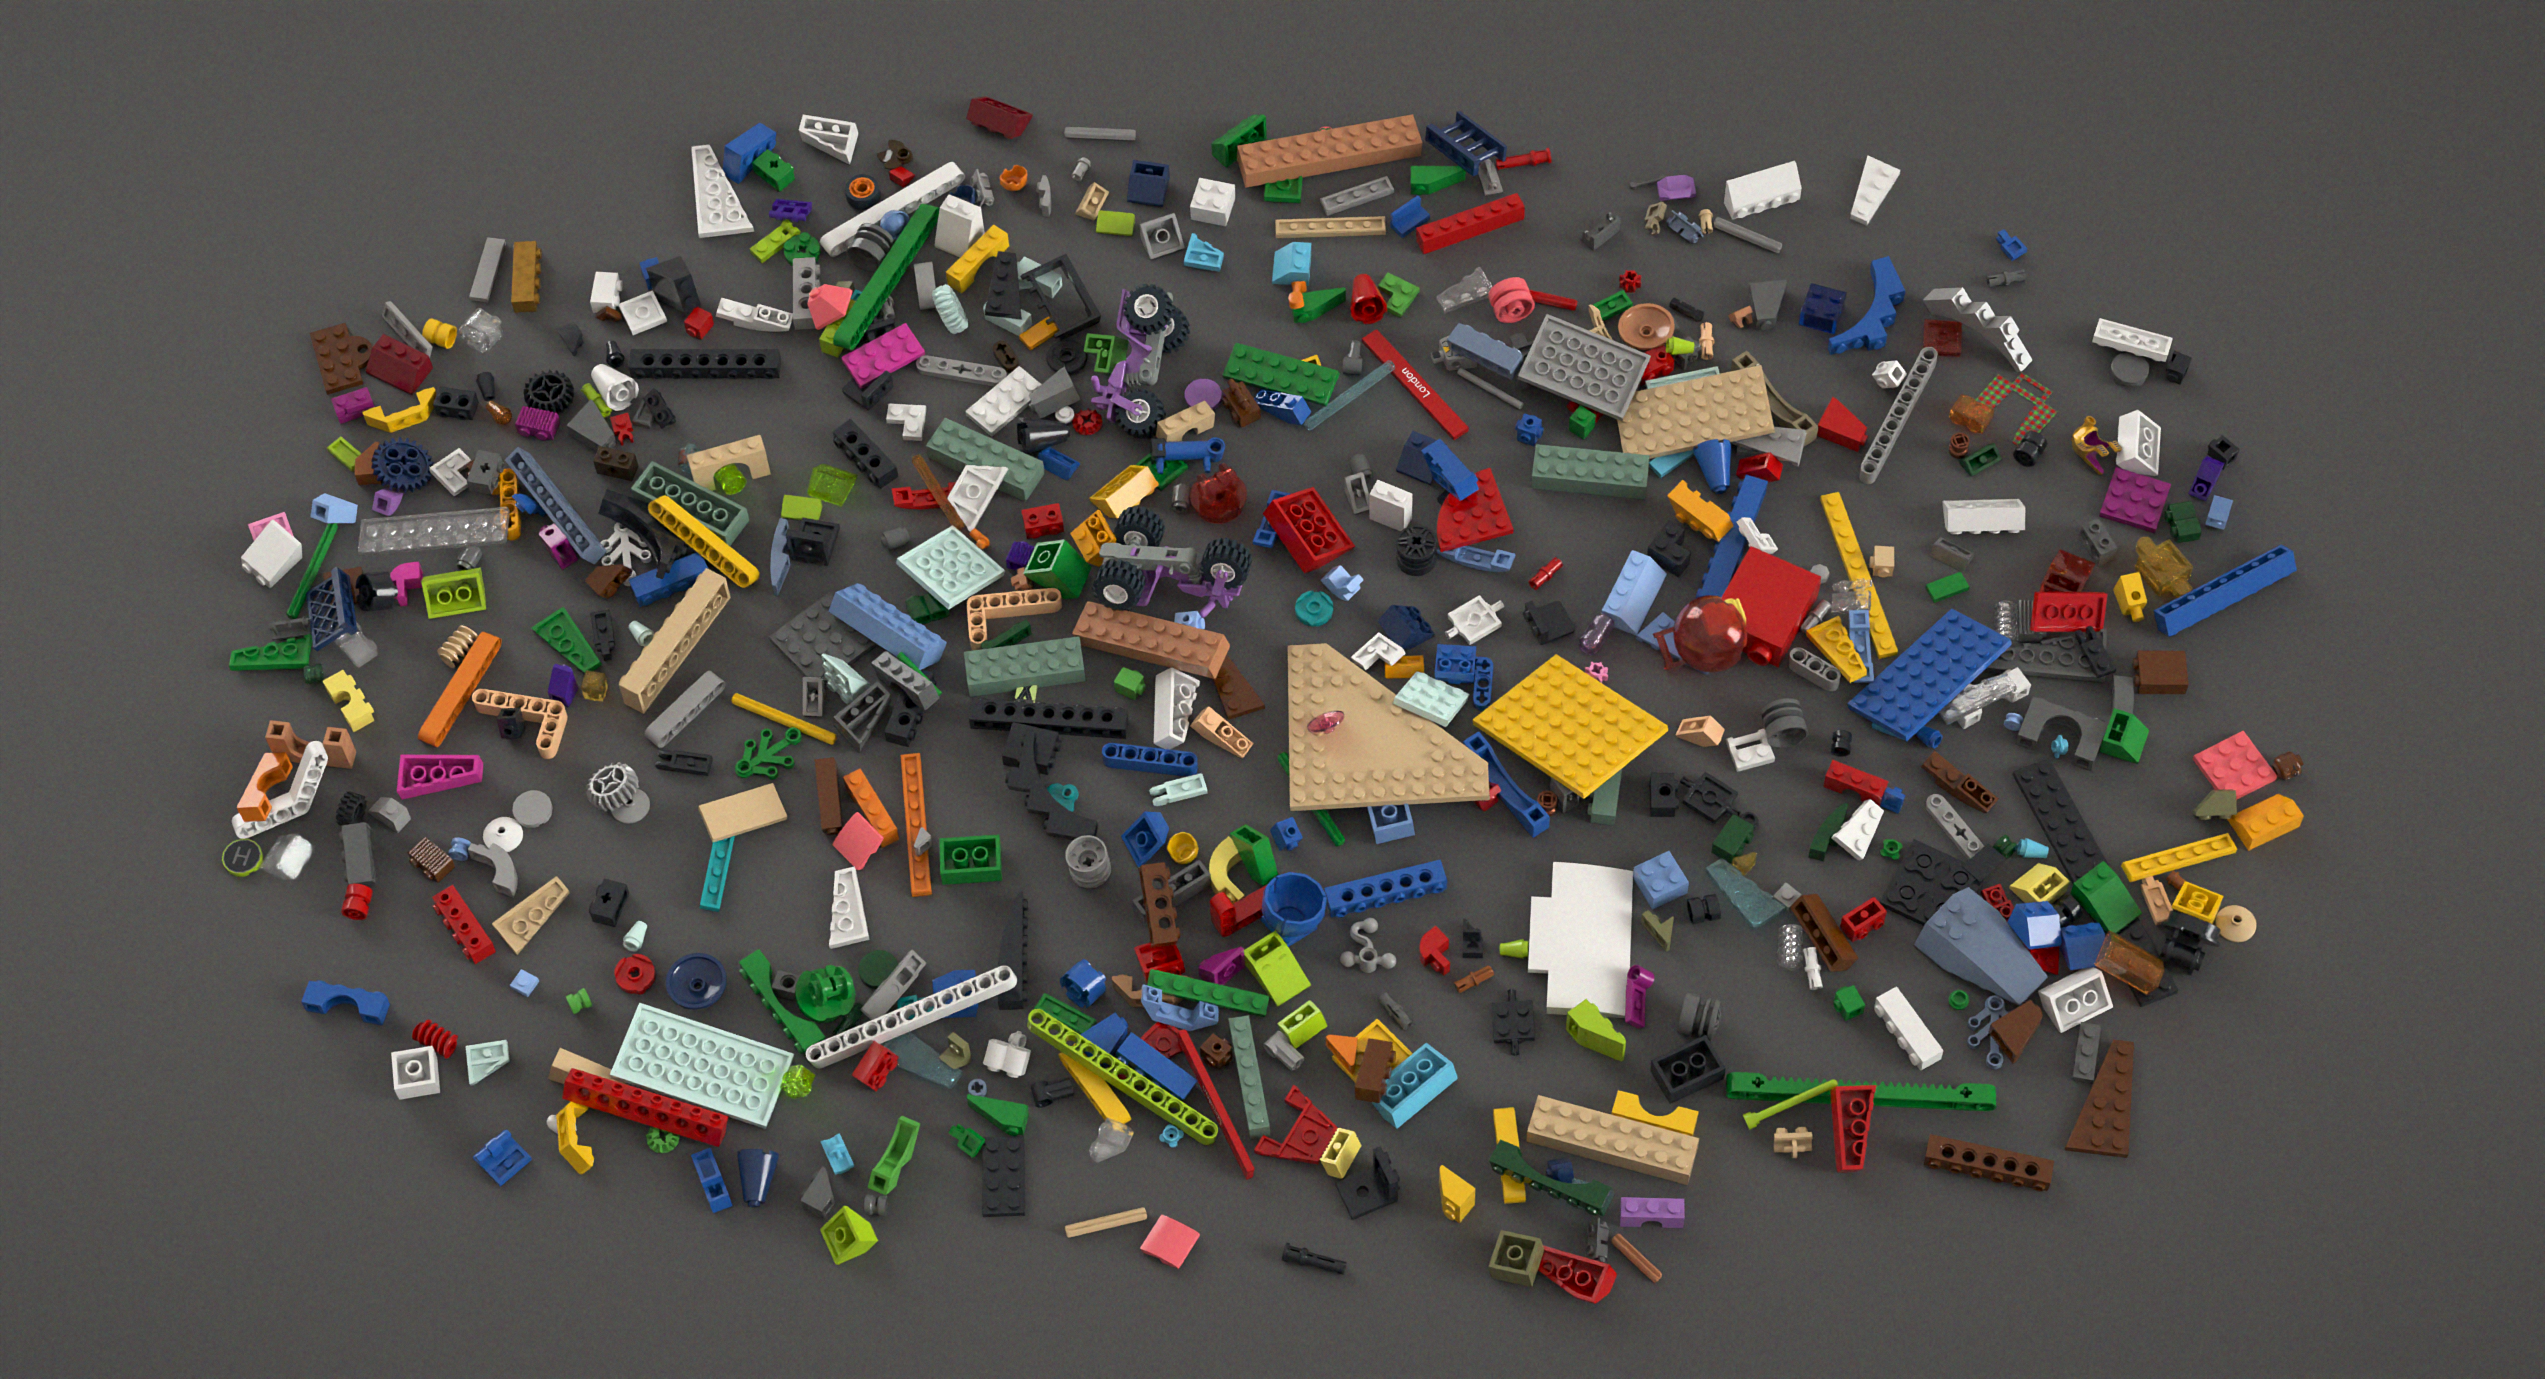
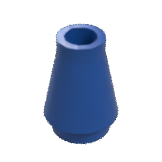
M1923 726L1915 733L1928 748H1936L1943 738L1940 731L1927 726Z

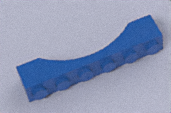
M1477 732L1464 740L1463 744L1488 762L1489 782L1499 785L1501 791L1497 795L1528 833L1534 838L1548 829L1550 816L1537 801L1526 795L1512 780L1501 765L1491 745L1482 734Z

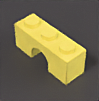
M341 670L323 680V684L335 704L344 700L350 701L348 705L341 708V711L353 732L374 721L372 716L374 710L369 702L365 704L363 701L365 696L360 688L355 689L354 685L356 683L351 675L347 676L344 670Z

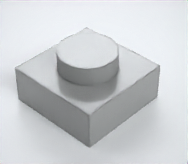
M1785 883L1773 895V900L1789 911L1790 907L1802 894Z

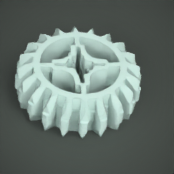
M945 284L933 290L932 299L947 329L952 334H956L968 328V319L953 289Z

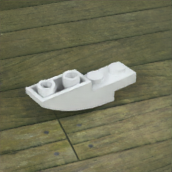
M721 298L716 317L734 321V326L781 332L789 331L793 314L761 304L753 307Z

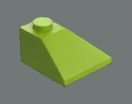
M843 1206L820 1229L836 1265L866 1253L878 1241L871 1224L848 1206Z

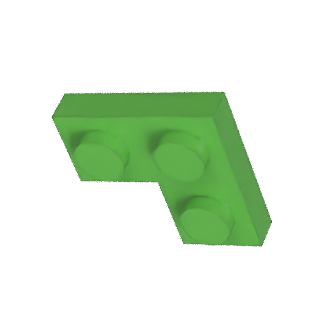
M1387 273L1378 285V290L1392 296L1387 302V312L1399 318L1402 317L1420 290L1419 287L1390 273Z

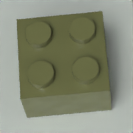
M1501 1230L1489 1264L1492 1279L1532 1287L1544 1253L1541 1239Z

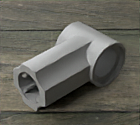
M1277 1031L1263 1044L1264 1049L1273 1058L1277 1057L1291 1071L1298 1069L1304 1061V1057L1290 1045V1041L1281 1031Z

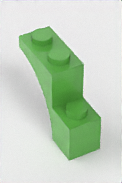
M904 1116L898 1119L888 1148L871 1172L868 1184L869 1189L887 1195L897 1186L901 1168L912 1158L920 1123Z

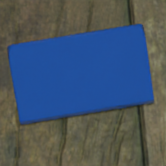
M1051 447L1044 449L1038 455V459L1043 461L1045 470L1064 480H1068L1080 465L1079 462Z

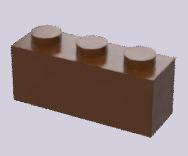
M1368 1038L1355 1084V1100L1380 1103L1381 1097L1385 1096L1387 1090L1385 1082L1386 1079L1391 1077L1392 1068L1390 1065L1395 1062L1396 1051H1393V1042Z

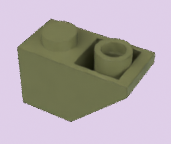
M2212 790L2193 810V815L2199 816L2200 820L2211 819V816L2219 815V819H2229L2231 815H2237L2236 790Z

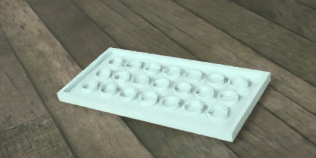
M639 1003L611 1070L610 1078L766 1129L793 1061L794 1054Z

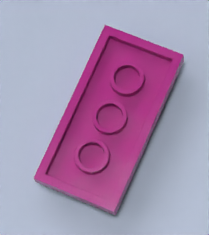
M905 323L843 356L842 362L860 389L872 384L885 370L892 373L924 356L925 351Z

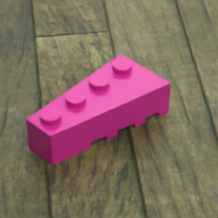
M400 755L397 793L403 800L482 782L484 763L479 755Z

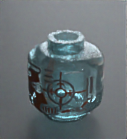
M686 444V447L679 449L678 466L683 472L691 473L687 455L702 451L695 444Z

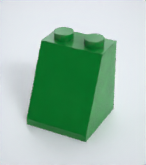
M1066 540L1037 543L1023 574L1044 588L1058 589L1062 599L1078 598L1081 594L1092 567Z

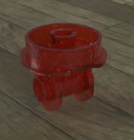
M1225 463L1219 464V471L1208 478L1202 473L1199 474L1197 482L1193 484L1190 491V501L1198 515L1202 519L1216 524L1226 523L1235 519L1241 513L1247 500L1245 484L1237 477L1235 471Z

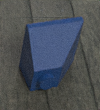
M1145 811L1121 835L1139 868L1165 843L1169 826L1161 812Z

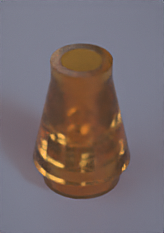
M494 401L487 403L486 410L489 411L498 424L506 425L511 421L512 413L509 408Z

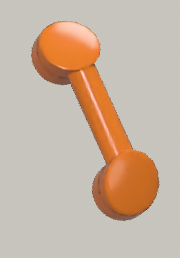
M1306 281L1292 282V293L1288 297L1289 307L1291 309L1302 308L1304 306L1302 293L1307 291Z

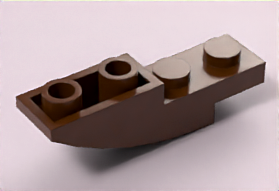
M1935 750L1921 766L1936 779L1934 783L1978 811L1987 813L1999 799L1970 774L1967 773L1965 776Z

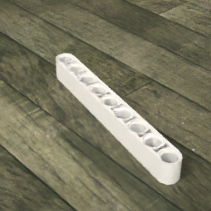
M949 162L826 233L820 239V244L831 257L838 256L847 250L861 224L871 223L880 226L882 217L890 210L902 211L908 215L917 210L920 204H927L961 184L965 179V175L954 162Z

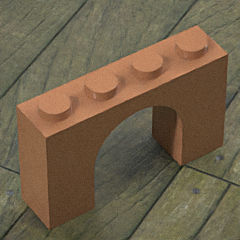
M270 720L265 738L272 753L286 752L290 762L300 763L306 746L310 742L296 736L289 722ZM327 727L323 746L328 756L326 766L352 769L356 749L347 729Z

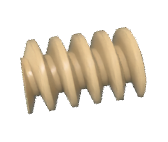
M460 625L458 631H454L453 636L447 639L448 642H444L443 647L438 648L439 657L446 665L454 668L455 665L452 661L459 663L460 660L457 656L459 655L464 658L463 650L469 652L470 648L467 645L472 646L474 644L473 639L476 640L478 635L470 628Z

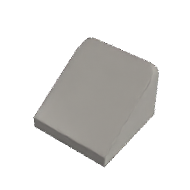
M923 827L920 828L914 844L917 857L933 845L931 835Z

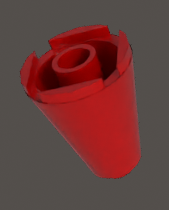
M1357 275L1353 280L1350 306L1351 316L1355 321H1362L1363 324L1375 323L1383 318L1385 311L1387 312V303L1369 275Z

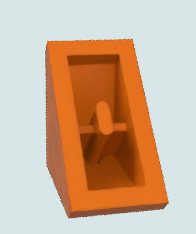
M1327 1035L1326 1046L1351 1075L1355 1073L1358 1037Z

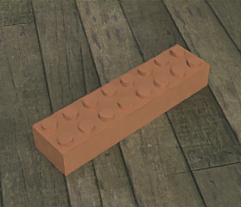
M1087 601L1072 633L1074 637L1080 636L1081 646L1169 668L1172 667L1213 679L1216 678L1230 648V644L1224 634L1126 610L1119 611V609H1116L1115 611L1110 607L1107 608L1102 604Z

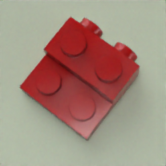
M1150 942L1134 947L1146 983L1150 969L1180 976L1182 973H1185L1184 962L1176 944L1151 948Z

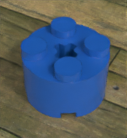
M1082 959L1060 978V985L1062 988L1065 986L1068 991L1065 994L1073 1003L1079 1007L1085 1005L1088 1008L1105 993L1106 986L1104 982L1106 977L1102 972H1097L1092 968L1086 959Z

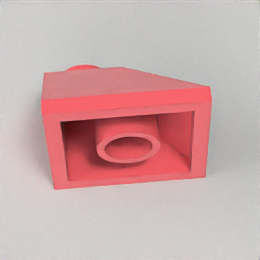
M824 284L811 290L807 304L817 330L845 316L853 292L851 289Z

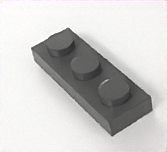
M2086 1022L2080 1023L2072 1080L2093 1083L2101 1025Z

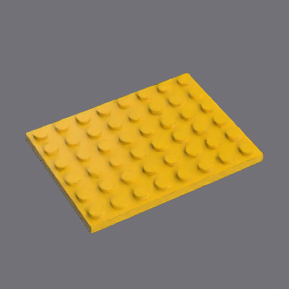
M1557 654L1473 719L1474 726L1583 799L1668 732L1666 724Z

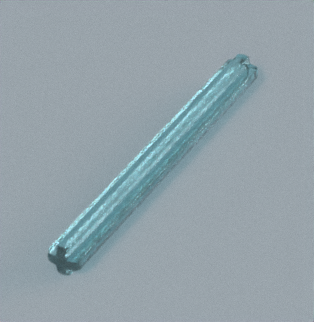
M1391 360L1386 361L1327 404V407L1320 409L1304 421L1305 428L1309 431L1388 375L1395 369L1394 363Z

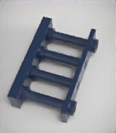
M1461 111L1456 112V122L1445 128L1439 129L1432 123L1426 126L1425 141L1472 176L1479 173L1480 162L1496 156L1502 162L1506 161L1507 146ZM1457 129L1463 132V134L1454 138L1447 135ZM1469 138L1476 141L1466 147L1459 144ZM1481 147L1488 150L1478 156L1471 153Z

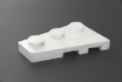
M1871 799L1865 800L1852 814V818L1841 826V830L1831 838L1857 860L1864 859L1884 810Z

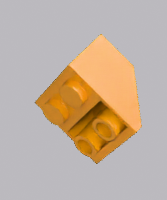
M1100 510L1095 511L1070 533L1086 562L1100 567L1104 560L1099 554L1102 544L1116 543L1117 540Z

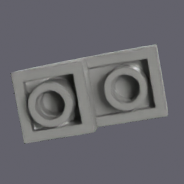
M1043 175L1041 182L1037 183L1036 192L1039 193V208H1042V216L1050 217V185L1047 176Z

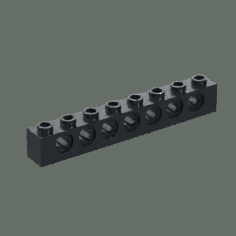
M631 349L629 359L631 378L773 379L780 378L781 367L779 349Z
M978 698L971 701L969 723L971 729L1010 731L1013 722L1058 732L1059 735L1126 739L1128 710L1121 707L1104 708L1103 706L1089 707L1081 704L1074 706L1063 703L1046 704L1044 702L1030 703L1022 700L1015 702L1004 699L988 700L986 698Z

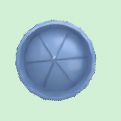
M890 210L882 217L880 227L886 230L893 240H896L910 219L905 212Z

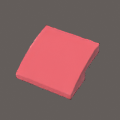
M857 812L845 824L832 845L857 870H861L864 868L870 854L877 852L883 837Z
M1161 1214L1140 1249L1145 1254L1159 1258L1163 1264L1179 1269L1200 1234L1192 1228Z

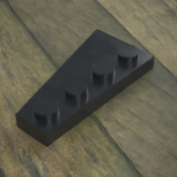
M1002 251L997 253L985 307V316L1022 319L1016 253Z

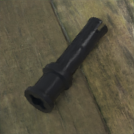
M1286 1243L1282 1255V1261L1290 1260L1299 1263L1300 1266L1307 1264L1344 1275L1347 1264L1344 1261L1309 1252L1305 1247L1301 1249L1290 1246V1243Z

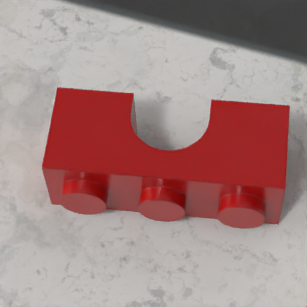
M1832 760L1825 775L1823 787L1840 794L1843 793L1844 789H1851L1861 796V802L1871 799L1880 807L1889 781Z

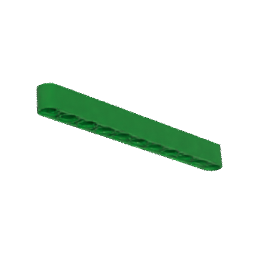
M924 203L920 204L835 332L833 338L835 346L854 350L937 224L939 207Z

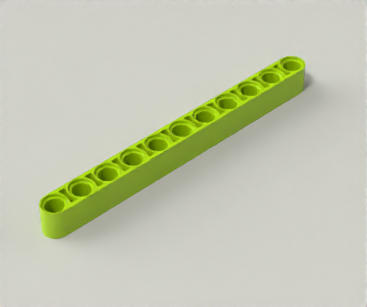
M1034 1009L1029 1013L1027 1027L1032 1033L1201 1144L1211 1145L1215 1142L1218 1127L1214 1122L1045 1011ZM1038 1018L1042 1022L1035 1024L1032 1020ZM1055 1029L1059 1034L1052 1035L1049 1031ZM1074 1041L1076 1045L1069 1046L1066 1042ZM1090 1052L1093 1056L1085 1057L1083 1053ZM1107 1063L1110 1065V1067L1104 1069L1100 1066V1064ZM1124 1074L1127 1079L1121 1080L1117 1075ZM1140 1085L1144 1090L1137 1091L1134 1087ZM1157 1096L1161 1101L1154 1102L1151 1098ZM1176 1108L1178 1113L1173 1114L1168 1109ZM1192 1119L1196 1124L1189 1125L1186 1120ZM1209 1130L1213 1135L1206 1136L1203 1131Z

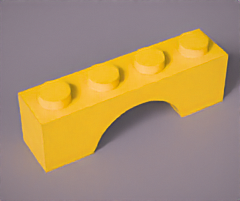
M992 225L946 271L948 285L962 294L974 282L975 275L983 262L992 256L997 258L998 251L1004 252L1009 247L1008 233Z
M1619 1090L1612 1110V1115L1689 1136H1693L1698 1119V1111L1680 1106L1666 1116L1651 1115L1640 1105L1638 1095Z

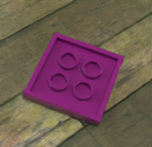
M2116 467L2099 517L2155 533L2171 484Z

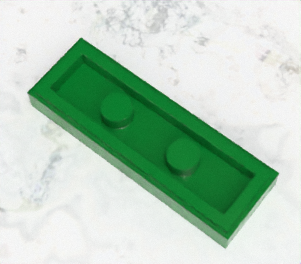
M1046 993L1043 994L1034 1008L1045 1011L1078 1034H1082L1097 1024V1020Z

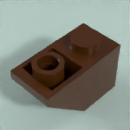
M622 564L597 566L585 581L599 596L609 599L616 593L619 586L629 578L633 570Z

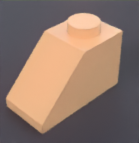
M1710 715L1683 719L1676 736L1699 746L1709 747L1719 744L1725 729Z

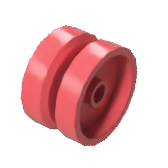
M1519 277L1508 278L1498 282L1488 293L1495 316L1503 323L1520 321L1531 314L1535 308V302L1529 293L1526 281Z

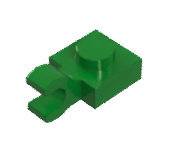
M957 1124L956 1127L953 1125L948 1132L959 1140L957 1146L972 1158L977 1156L985 1142V1139L971 1128L965 1130L960 1124Z

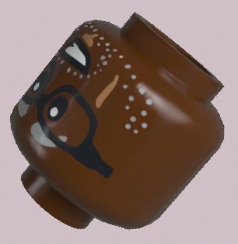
M2288 751L2275 757L2272 768L2279 779L2289 780L2301 774V766L2304 763L2299 754L2295 756L2293 752Z

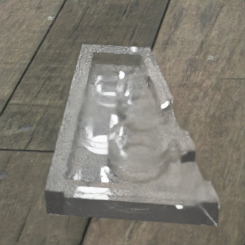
M1479 266L1473 274L1463 277L1459 284L1450 286L1436 296L1437 303L1442 311L1447 313L1488 298L1492 285Z

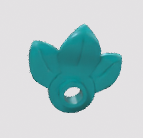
M1055 783L1046 788L1057 802L1069 811H1074V802L1079 795L1078 789L1074 785L1067 784L1063 786ZM1071 791L1069 796H1065L1066 792Z

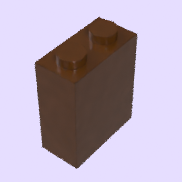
M2138 650L2136 658L2132 660V668L2136 670L2134 686L2137 687L2138 694H2186L2189 684L2185 651Z

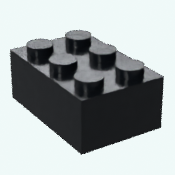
M1704 1035L1652 1059L1650 1071L1669 1104L1723 1080L1726 1068L1709 1039Z

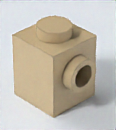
M1875 546L1873 556H1870L1869 568H1873V576L1892 577L1894 570V547Z

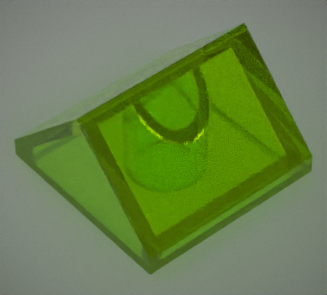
M824 463L820 464L812 470L807 495L842 506L858 476L857 474Z

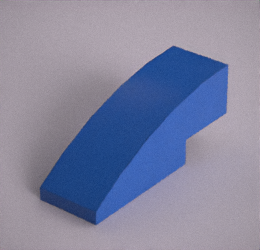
M711 1148L692 1154V1160L712 1212L715 1213L733 1206Z

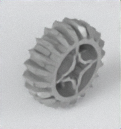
M612 762L610 766L605 765L603 769H598L596 774H592L593 778L589 779V784L586 785L587 797L594 807L598 808V810L603 809L607 811L610 809L613 811L616 807L620 809L621 805H627L626 802L628 800H633L632 795L637 794L636 789L639 788V781L635 771L626 763L621 764L618 762L614 764Z

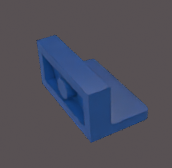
M1418 195L1390 215V227L1401 238L1430 220V214L1421 207V198Z

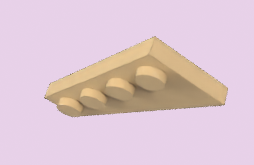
M556 876L494 921L492 926L513 952L518 955L569 895V890Z

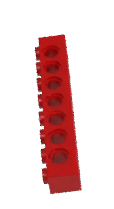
M571 1068L564 1082L562 1099L717 1147L720 1146L726 1133L729 1116L574 1068Z

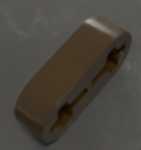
M998 341L993 345L994 356L1001 367L1008 373L1013 372L1019 366V361L1010 345L1005 341ZM1001 348L1002 350H1005V354H1003L1001 350L998 351V349Z

